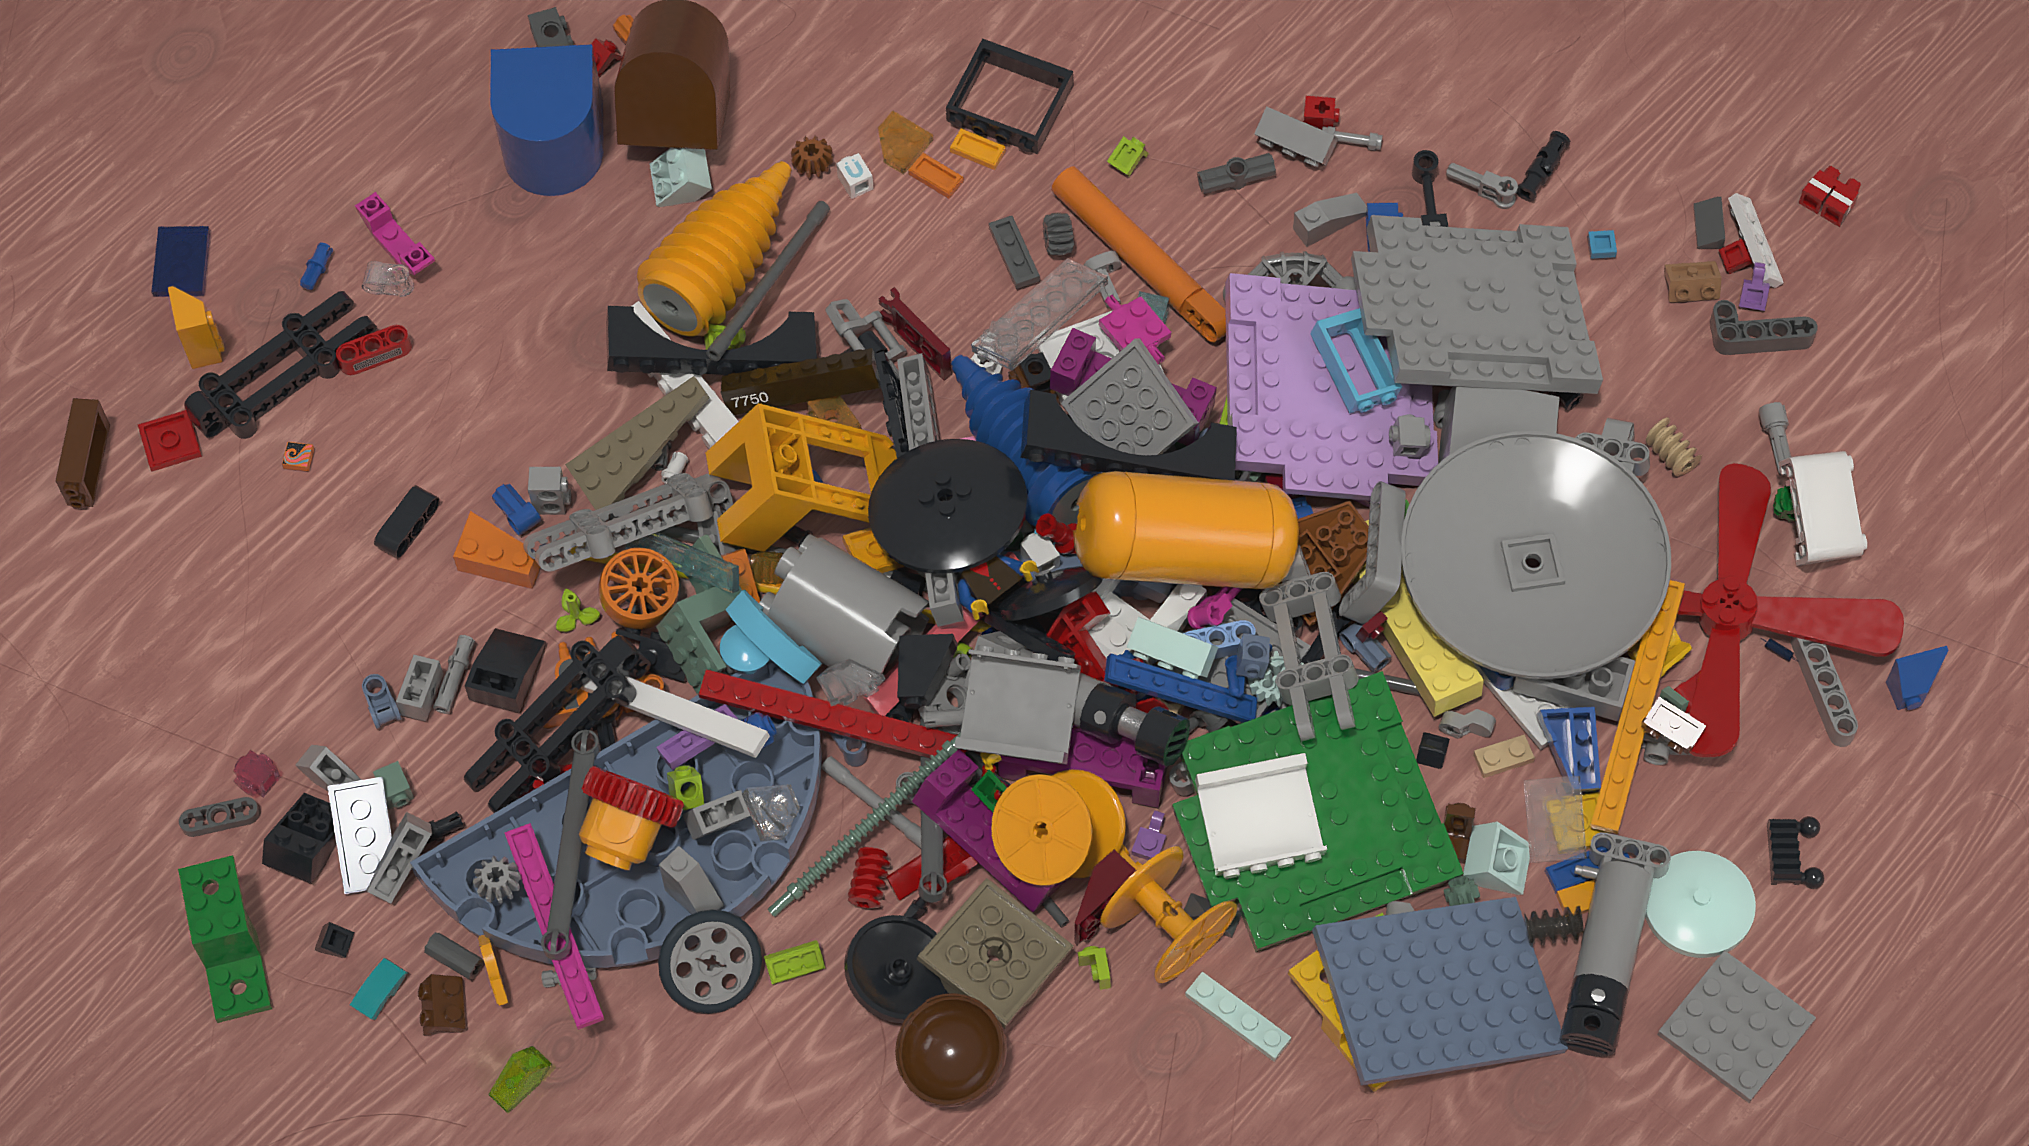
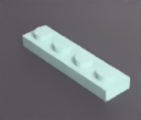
M1204 972L1198 976L1185 992V996L1274 1062L1291 1042V1036Z

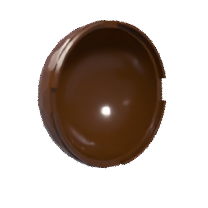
M954 993L932 997L926 1000L913 1013L911 1012L900 1028L895 1048L897 1068L909 1090L920 1099L943 1107L963 1106L985 1095L998 1081L1005 1065L1007 1054L1006 1037L1003 1028L992 1010L977 999Z

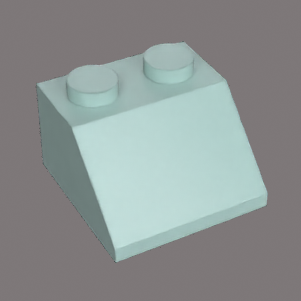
M1499 822L1472 826L1463 876L1468 877L1469 880L1474 879L1475 884L1482 888L1523 895L1532 844Z

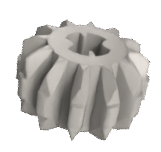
M493 855L491 863L488 864L487 861L482 860L483 869H475L474 873L477 878L473 880L474 887L478 888L477 893L479 897L486 896V901L489 903L497 898L498 903L502 904V897L506 896L512 900L513 894L511 891H519L520 886L517 882L521 880L520 872H517L518 868L514 862L509 863L508 858L505 856L498 862L497 858Z

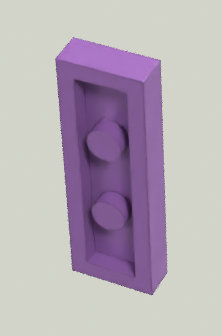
M726 704L714 710L738 719ZM683 730L656 748L663 760L674 770L716 742Z

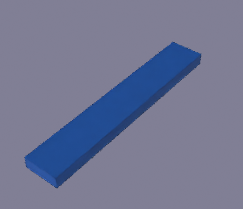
M1111 653L1107 656L1105 682L1242 723L1256 718L1257 697L1245 693L1242 697H1234L1230 695L1229 689L1193 679Z

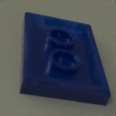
M209 226L158 227L151 291L153 297L169 296L168 287L171 286L191 296H204L210 239Z

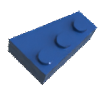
M1595 707L1539 710L1536 716L1569 794L1598 792L1601 789Z

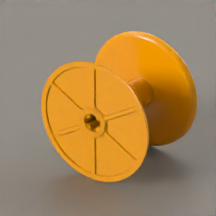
M1071 769L1058 772L1052 776L1043 774L1030 775L1011 784L999 798L992 817V839L1001 862L1013 875L1027 883L1052 885L1069 877H1090L1094 866L1113 849L1119 853L1125 836V815L1122 804L1112 787L1102 778L1091 772Z
M1178 846L1170 847L1158 853L1136 870L1110 899L1100 920L1101 925L1105 928H1115L1128 922L1145 910L1156 921L1155 927L1163 928L1174 939L1155 968L1154 978L1158 983H1165L1176 978L1204 956L1225 933L1237 912L1236 903L1225 901L1213 906L1193 920L1182 909V902H1176L1164 890L1177 874L1183 861L1184 853ZM1172 908L1178 912V915L1172 912Z

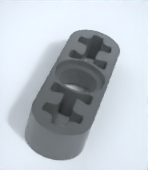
M242 797L186 810L180 815L179 825L185 835L196 837L250 825L257 821L260 810L254 799ZM249 806V815L244 816V807ZM230 809H234V811H235L234 815H235V817H236L235 819H233V815H232ZM224 811L227 813V817L223 822L215 823L212 821V817L216 812ZM204 815H206V819L209 823L208 825H205L204 823ZM195 818L197 821L195 822V827L190 828L188 825L190 824V819Z

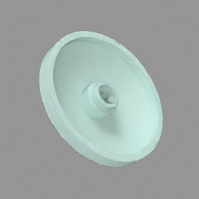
M1705 851L1682 852L1671 856L1668 871L1663 877L1653 878L1645 918L1654 935L1673 951L1695 958L1715 957L1721 955L1724 950L1729 952L1734 949L1748 934L1755 917V895L1745 874L1726 858Z

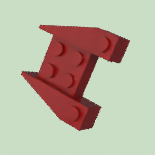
M1094 591L1063 608L1047 635L1076 653L1074 664L1081 666V673L1105 682L1107 659L1088 631L1111 613L1098 593ZM1141 658L1132 659L1144 663ZM1112 684L1134 695L1139 693L1138 691Z

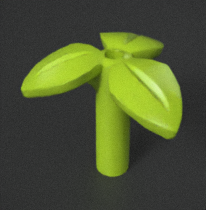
M566 588L563 592L561 603L562 608L570 614L561 616L557 620L556 630L568 632L575 629L577 619L584 625L591 624L599 618L600 612L592 607H587L580 611V599L574 592Z

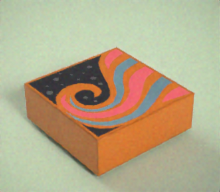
M287 442L282 462L283 469L309 472L314 446L312 444Z

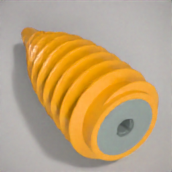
M780 161L775 163L768 170L763 171L760 176L749 178L745 183L733 184L728 190L719 191L712 199L701 203L696 211L689 213L684 222L678 224L673 229L672 234L662 240L660 247L655 248L651 252L649 259L640 264L637 270L638 295L645 309L660 324L681 335L704 336L709 331V324L718 325L725 320L726 311L734 308L736 298L742 296L745 292V284L753 280L755 276L754 269L762 265V253L770 249L769 236L776 232V224L773 218L779 215L777 204L782 199V192L791 176V167L786 162Z

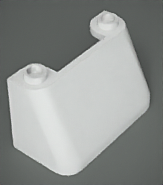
M1845 451L1789 457L1780 461L1781 475L1786 474L1790 479L1785 482L1786 487L1790 486L1799 537L1795 539L1796 544L1801 543V546H1799L1800 552L1794 553L1796 566L1862 556L1864 550L1867 549V539L1865 534L1861 532L1851 471L1854 469L1852 457L1848 456Z

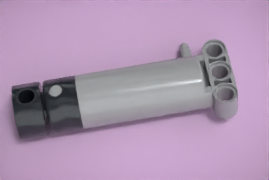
M1601 832L1593 836L1589 850L1590 860L1598 865V869L1576 865L1574 870L1575 874L1596 880L1560 1035L1561 1043L1569 1049L1595 1057H1607L1616 1052L1621 1029L1620 1023L1623 1020L1653 878H1661L1667 873L1671 859L1669 850L1662 845ZM1599 846H1604L1609 851L1600 852L1596 848ZM1626 852H1631L1636 857L1630 859L1625 857L1623 854ZM1651 859H1660L1663 861V864L1656 865L1651 862Z

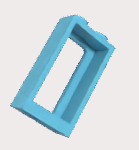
M1360 308L1316 322L1310 334L1349 413L1356 411L1362 413L1381 403L1383 405L1393 403L1397 399L1402 385L1401 383H1395L1392 365L1378 337L1364 334ZM1343 333H1348L1351 336L1377 390L1363 395L1358 394L1330 337Z

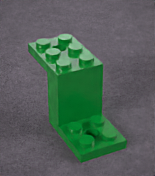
M231 855L178 869L192 945L206 968L215 1020L217 1023L271 1010L272 1004L258 934L244 907L234 856ZM212 883L219 885L216 893L212 895L204 893L207 885ZM236 984H246V990L242 994L235 995L232 993V988Z

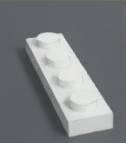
M1735 193L1728 199L1732 207L1731 213L1740 227L1739 234L1747 245L1753 263H1765L1763 282L1770 283L1771 287L1777 288L1784 282L1752 201L1748 197Z

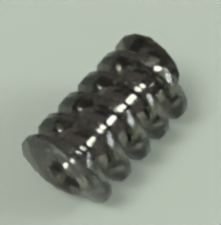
M1580 906L1575 907L1574 914H1572L1569 907H1565L1563 916H1561L1558 908L1553 909L1552 917H1550L1547 910H1542L1541 918L1538 917L1536 911H1531L1530 919L1524 913L1527 940L1530 946H1534L1535 938L1539 939L1541 945H1545L1546 937H1550L1552 943L1556 944L1558 935L1561 936L1565 943L1568 940L1569 934H1572L1574 940L1578 941L1580 933H1584Z

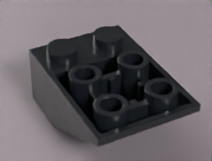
M495 628L473 662L465 683L469 700L520 713L546 641Z
M303 793L264 838L262 864L311 883L324 868L337 844L330 803Z

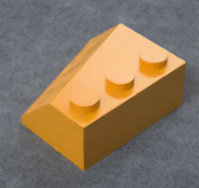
M174 286L168 287L176 331L191 368L196 369L221 363V352H224L225 348L222 337L219 335L217 324L214 322L212 311H208L203 301Z

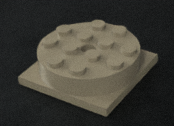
M986 878L918 955L917 960L940 978L949 994L970 996L985 1004L992 1010L1000 1021L1001 1026L1005 1029L1017 1013L1037 996L1044 982L1071 952L1074 945ZM994 955L999 959V961L990 960V962L988 963V956Z

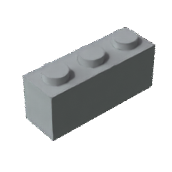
M1267 106L1254 133L1260 137V143L1273 148L1274 144L1283 147L1281 152L1294 158L1296 154H1300L1306 157L1304 162L1317 168L1319 163L1327 165L1338 141V138L1330 133Z

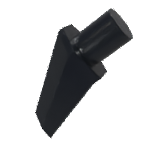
M919 896L917 900L912 901L903 916L918 919L927 911L926 905L928 902Z

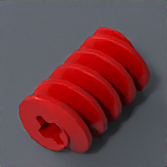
M863 847L858 850L859 858L855 862L854 878L850 882L851 888L848 891V901L851 904L861 908L876 909L881 907V903L874 898L883 897V892L877 888H884L886 883L879 878H887L888 872L882 868H889L891 866V863L884 859L888 856L884 850L873 847Z

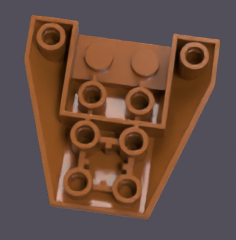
M1350 501L1298 519V545L1301 547L1310 575L1320 572L1331 573L1335 578L1341 597L1364 567L1367 559L1369 526ZM1315 611L1302 615L1310 627L1317 622Z

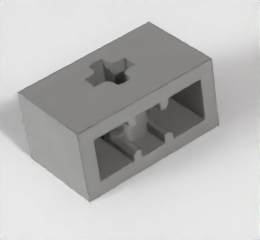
M413 655L396 700L400 715L427 721L444 675L438 660Z
M741 790L693 808L683 814L693 840L741 822L751 816Z

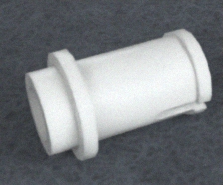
M681 452L673 453L667 468L661 472L663 483L667 484L666 480L669 477L682 473L689 461L685 454Z

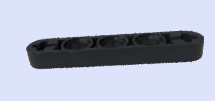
M993 607L989 610L988 615L986 613L984 615L983 621L1001 631L1034 653L1048 655L1047 660L1058 661V657L1075 658L1076 653L1023 620H1004L997 607Z

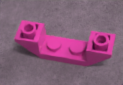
M376 192L355 205L357 212L374 239L404 272L415 275L435 262V258L420 242L415 244L394 221L390 208Z

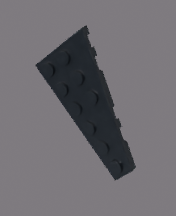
M883 351L874 354L884 397L883 407L889 420L886 422L889 436L893 438L898 458L909 451L900 380Z

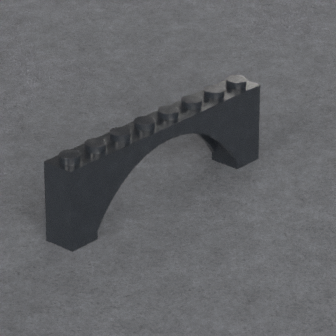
M608 306L607 371L618 373L642 372L645 374H716L726 376L731 373H742L758 368L763 369L780 364H790L817 358L814 312L789 311L788 318L770 335L751 345L726 350L719 361H713L707 356V350L678 344L651 329L634 312V306Z
M1030 390L1024 403L1020 458L1029 459L1032 462L1053 463L1060 467L1081 468L1088 472L1098 471L1106 473L1118 471L1235 481L1237 427L1211 422L1206 433L1201 438L1180 450L1160 455H1137L1108 447L1082 431L1063 411L1056 400L1057 394Z

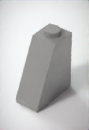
M680 846L659 864L665 891L691 914L712 909L721 910L724 907L699 863Z

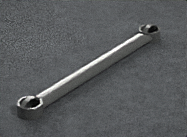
M920 715V725L925 726L924 720ZM921 756V766L925 765V760L930 761L931 758ZM921 810V878L918 893L923 900L933 903L943 899L947 888V881L943 876V830ZM931 881V892H928L923 885ZM938 883L941 886L942 890L936 893Z
M590 730L577 732L571 741L574 752L548 927L541 940L543 952L552 960L565 958L571 949L568 936L582 848L579 832L587 814L589 795L582 791V786L586 774L594 766L595 757L600 751L599 739ZM587 739H592L595 741V745L591 750L587 751ZM581 741V750L579 751L577 745ZM558 937L566 941L565 946L559 951L556 949ZM551 940V946L549 951L547 950V944Z

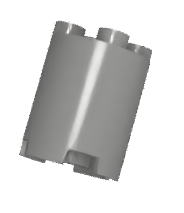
M809 534L804 539L798 550L791 546L785 551L775 569V575L784 580L776 595L767 592L759 602L763 607L762 611L799 647L803 645L822 664L867 691H870L886 675L883 673L886 664H892L899 655V636L922 635L930 619L922 613L925 608L930 607L928 600L821 537L817 538L812 534Z

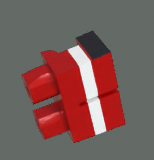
M1829 166L1824 171L1819 170L1804 187L1799 204L1816 214H1819L1822 210L1821 217L1840 227L1848 212L1855 206L1861 183L1853 178H1849L1845 184L1838 180L1841 174L1839 170Z

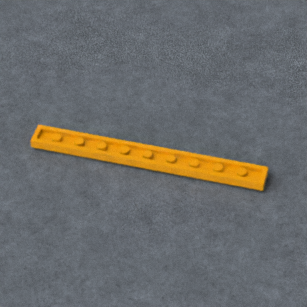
M1669 581L1666 597L1660 611L1650 628L1642 636L1591 822V828L1614 834L1619 832L1645 736L1643 732L1645 728L1641 724L1644 717L1648 715L1653 707L1685 583Z

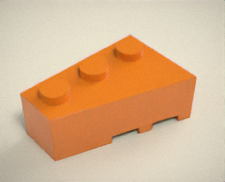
M470 511L453 555L457 570L533 589L541 567L536 563L535 559L525 552L523 543Z

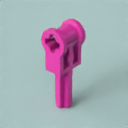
M1222 587L1215 595L1206 597L1198 606H1192L1188 610L1187 615L1190 626L1197 630L1209 624L1212 626L1221 624L1224 614L1233 606L1231 600L1243 588Z

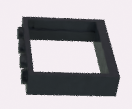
M982 38L946 106V121L956 127H964L978 135H986L1002 144H1010L1024 152H1032L1038 155L1074 85V71ZM985 63L1059 89L1035 135L961 109Z

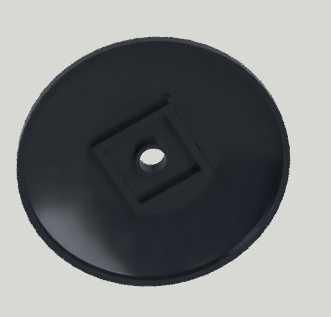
M969 439L937 440L909 450L894 460L883 471L870 495L868 518L871 531L878 545L890 558L899 564L925 573H955L988 562L1001 553L1014 540L1026 517L1028 495L1020 470L1007 455L997 448ZM944 495L953 496L950 500H939Z

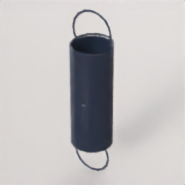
M1771 638L1768 641L1765 640L1767 642L1765 644L1766 648L1787 661L1793 659L1794 652Z

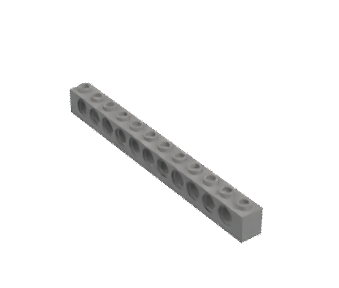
M922 353L897 359L909 450L939 440L930 372ZM947 495L942 496L939 500L946 501ZM957 572L944 574L925 573L929 606L937 626L964 621L962 605L958 595L957 585L959 582Z

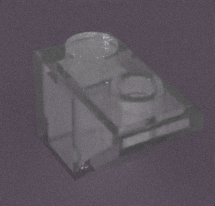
M848 659L828 667L817 677V680L831 706L841 702L845 706L858 699L857 696L863 694L864 697H868L879 690L878 686L885 680V677L882 673Z

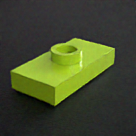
M817 940L764 956L772 984L825 968Z

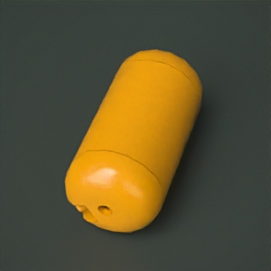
M1114 471L1099 473L1092 477L1081 491L1077 501L1079 506L1077 529L1073 531L1076 554L1085 570L1091 575L1102 579L1266 589L1276 586L1287 576L1296 557L1299 538L1298 516L1291 498L1280 487L1273 484Z

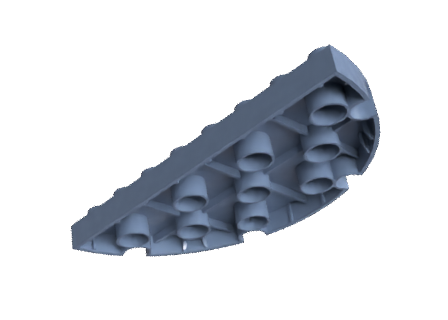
M771 659L754 674L748 675L738 671L731 675L813 697L808 681L804 684ZM699 694L689 700L712 710H716L724 705L699 698ZM726 705L738 720H742L755 713ZM770 717L776 727L777 734L774 735V742L761 749L756 758L719 743H714L680 765L694 767L701 774L704 804L741 790L751 812V816L741 822L693 840L683 817V814L691 809L683 810L676 826L669 827L661 824L646 861L639 864L632 863L629 871L585 854L588 845L582 842L570 929L585 968L627 966L659 959L660 949L667 934L678 922L691 915L689 911L665 891L659 864L678 846L696 860L703 869L724 904L721 911H727L741 918L766 895L780 879L796 855L808 830L816 806L821 780L822 759L819 729ZM655 719L600 751L595 757L594 767L605 769L640 782L669 795L667 772L675 771V769L672 770L659 755L656 747L683 731V729ZM571 769L410 862L415 876L428 894L449 916L478 937L485 935L486 938L490 939L492 945L508 952L547 964H553V962L543 952L541 946L543 935L522 879L517 882L520 886L519 891H511L513 894L512 900L506 896L502 897V904L498 903L497 898L489 903L486 901V896L479 897L477 893L478 888L474 887L473 880L477 878L474 873L475 869H483L482 860L487 861L489 864L492 862L493 855L497 858L498 862L505 856L508 858L509 863H515L505 832L531 823L554 884ZM690 782L684 783L680 791L687 790ZM589 796L587 812L593 799L591 796ZM723 928L715 929L711 937L722 931ZM695 935L687 937L684 943L685 948L688 949L697 945L699 938Z

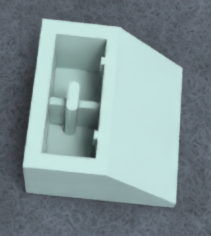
M669 148L650 163L656 206L658 207L696 202L712 189L705 149Z

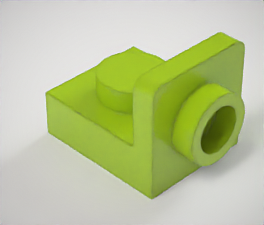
M1123 136L1107 162L1130 176L1142 156L1147 157L1149 153L1143 149L1145 144L1138 139L1132 137L1130 141Z
M1089 946L1079 951V966L1091 965L1092 979L1099 982L1100 990L1111 988L1105 947Z

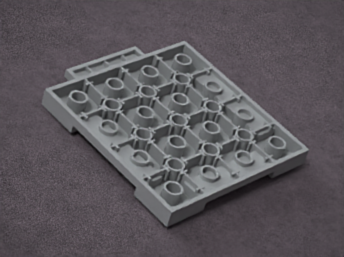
M1371 215L1367 226L1371 252L1353 251L1351 262L1364 334L1386 336L1395 383L1598 393L1603 377L1595 342L1590 341L1574 274L1577 263L1568 227L1519 224L1517 231L1424 226L1422 225L1421 218Z

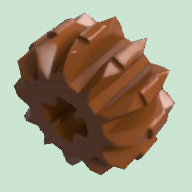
M815 135L813 139H808L805 136L804 142L796 140L795 148L791 150L792 166L797 168L799 175L806 173L809 179L812 174L819 178L821 171L828 173L829 166L833 163V151L831 145H827L825 138L818 141V137Z

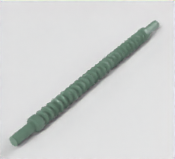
M956 737L942 744V750L937 749V754L935 756L931 755L930 761L925 760V765H920L918 772L913 771L914 775L912 777L908 776L906 783L902 781V787H896L895 793L890 792V798L885 797L883 804L878 803L879 808H873L872 814L867 813V819H861L862 823L860 825L855 824V830L850 829L848 836L843 835V841L838 840L837 846L832 845V851H826L827 855L825 857L820 856L821 861H815L813 868L808 867L809 872H803L802 878L797 877L798 882H792L787 887L788 891L767 910L775 917L794 899H800L804 895L803 891L809 890L808 886L810 884L815 885V879L820 880L822 873L824 875L827 874V868L832 869L833 863L838 864V858L843 859L845 852L850 853V847L855 848V843L857 841L860 843L862 836L867 837L866 833L868 831L873 832L872 827L874 825L878 827V822L880 820L884 821L885 815L890 816V811H895L897 804L902 805L901 801L903 799L907 800L909 793L913 795V790L915 788L919 789V784L923 783L925 778L957 751L958 748H954Z

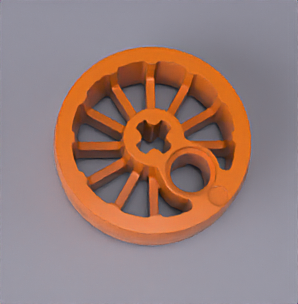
M646 548L627 549L612 557L602 570L598 586L599 599L606 614L619 625L631 629H647L658 625L677 603L680 591L678 575L671 562L662 554ZM638 564L646 565L643 573L639 572ZM625 565H633L634 574ZM650 567L656 569L655 572L647 576V572ZM620 569V571H621L626 577H623V576H620V575H618V574H615L614 572H617V571ZM611 580L622 585L609 587L607 584ZM636 586H640L642 592H638ZM659 587L665 593L661 594V596H656L652 589ZM625 592V594H623L615 601H613L610 596V594ZM628 599L631 603L628 610L625 611L619 605ZM645 602L649 603L655 612L648 614ZM634 604L640 605L642 614L631 613Z

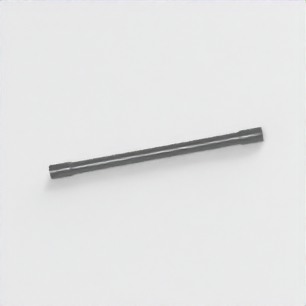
M818 201L804 223L722 333L716 337L707 349L706 354L711 360H720L733 338L814 229L823 221L830 211L827 203Z

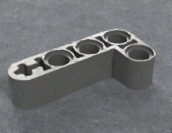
M1721 300L1715 303L1710 318L1713 345L1715 350L1722 355L1808 349L1812 346L1818 330L1816 321L1810 317L1739 321L1735 305L1728 300Z

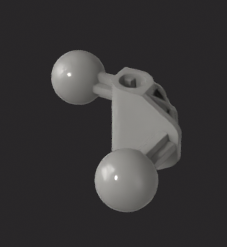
M1283 251L1280 254L1263 255L1261 257L1262 261L1248 274L1267 277L1272 272L1277 278H1281V283L1307 285L1318 273L1332 288L1356 290L1354 277H1343L1327 262L1324 255L1309 254L1306 251L1302 253H1284ZM1224 286V289H1223V298H1224V301H1225V286Z

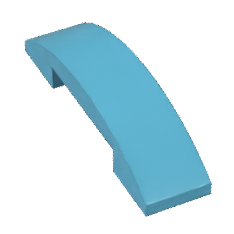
M742 590L726 608L727 613L743 633L765 655L803 684L806 683L822 663L803 645L799 647L762 611L763 607L749 593Z

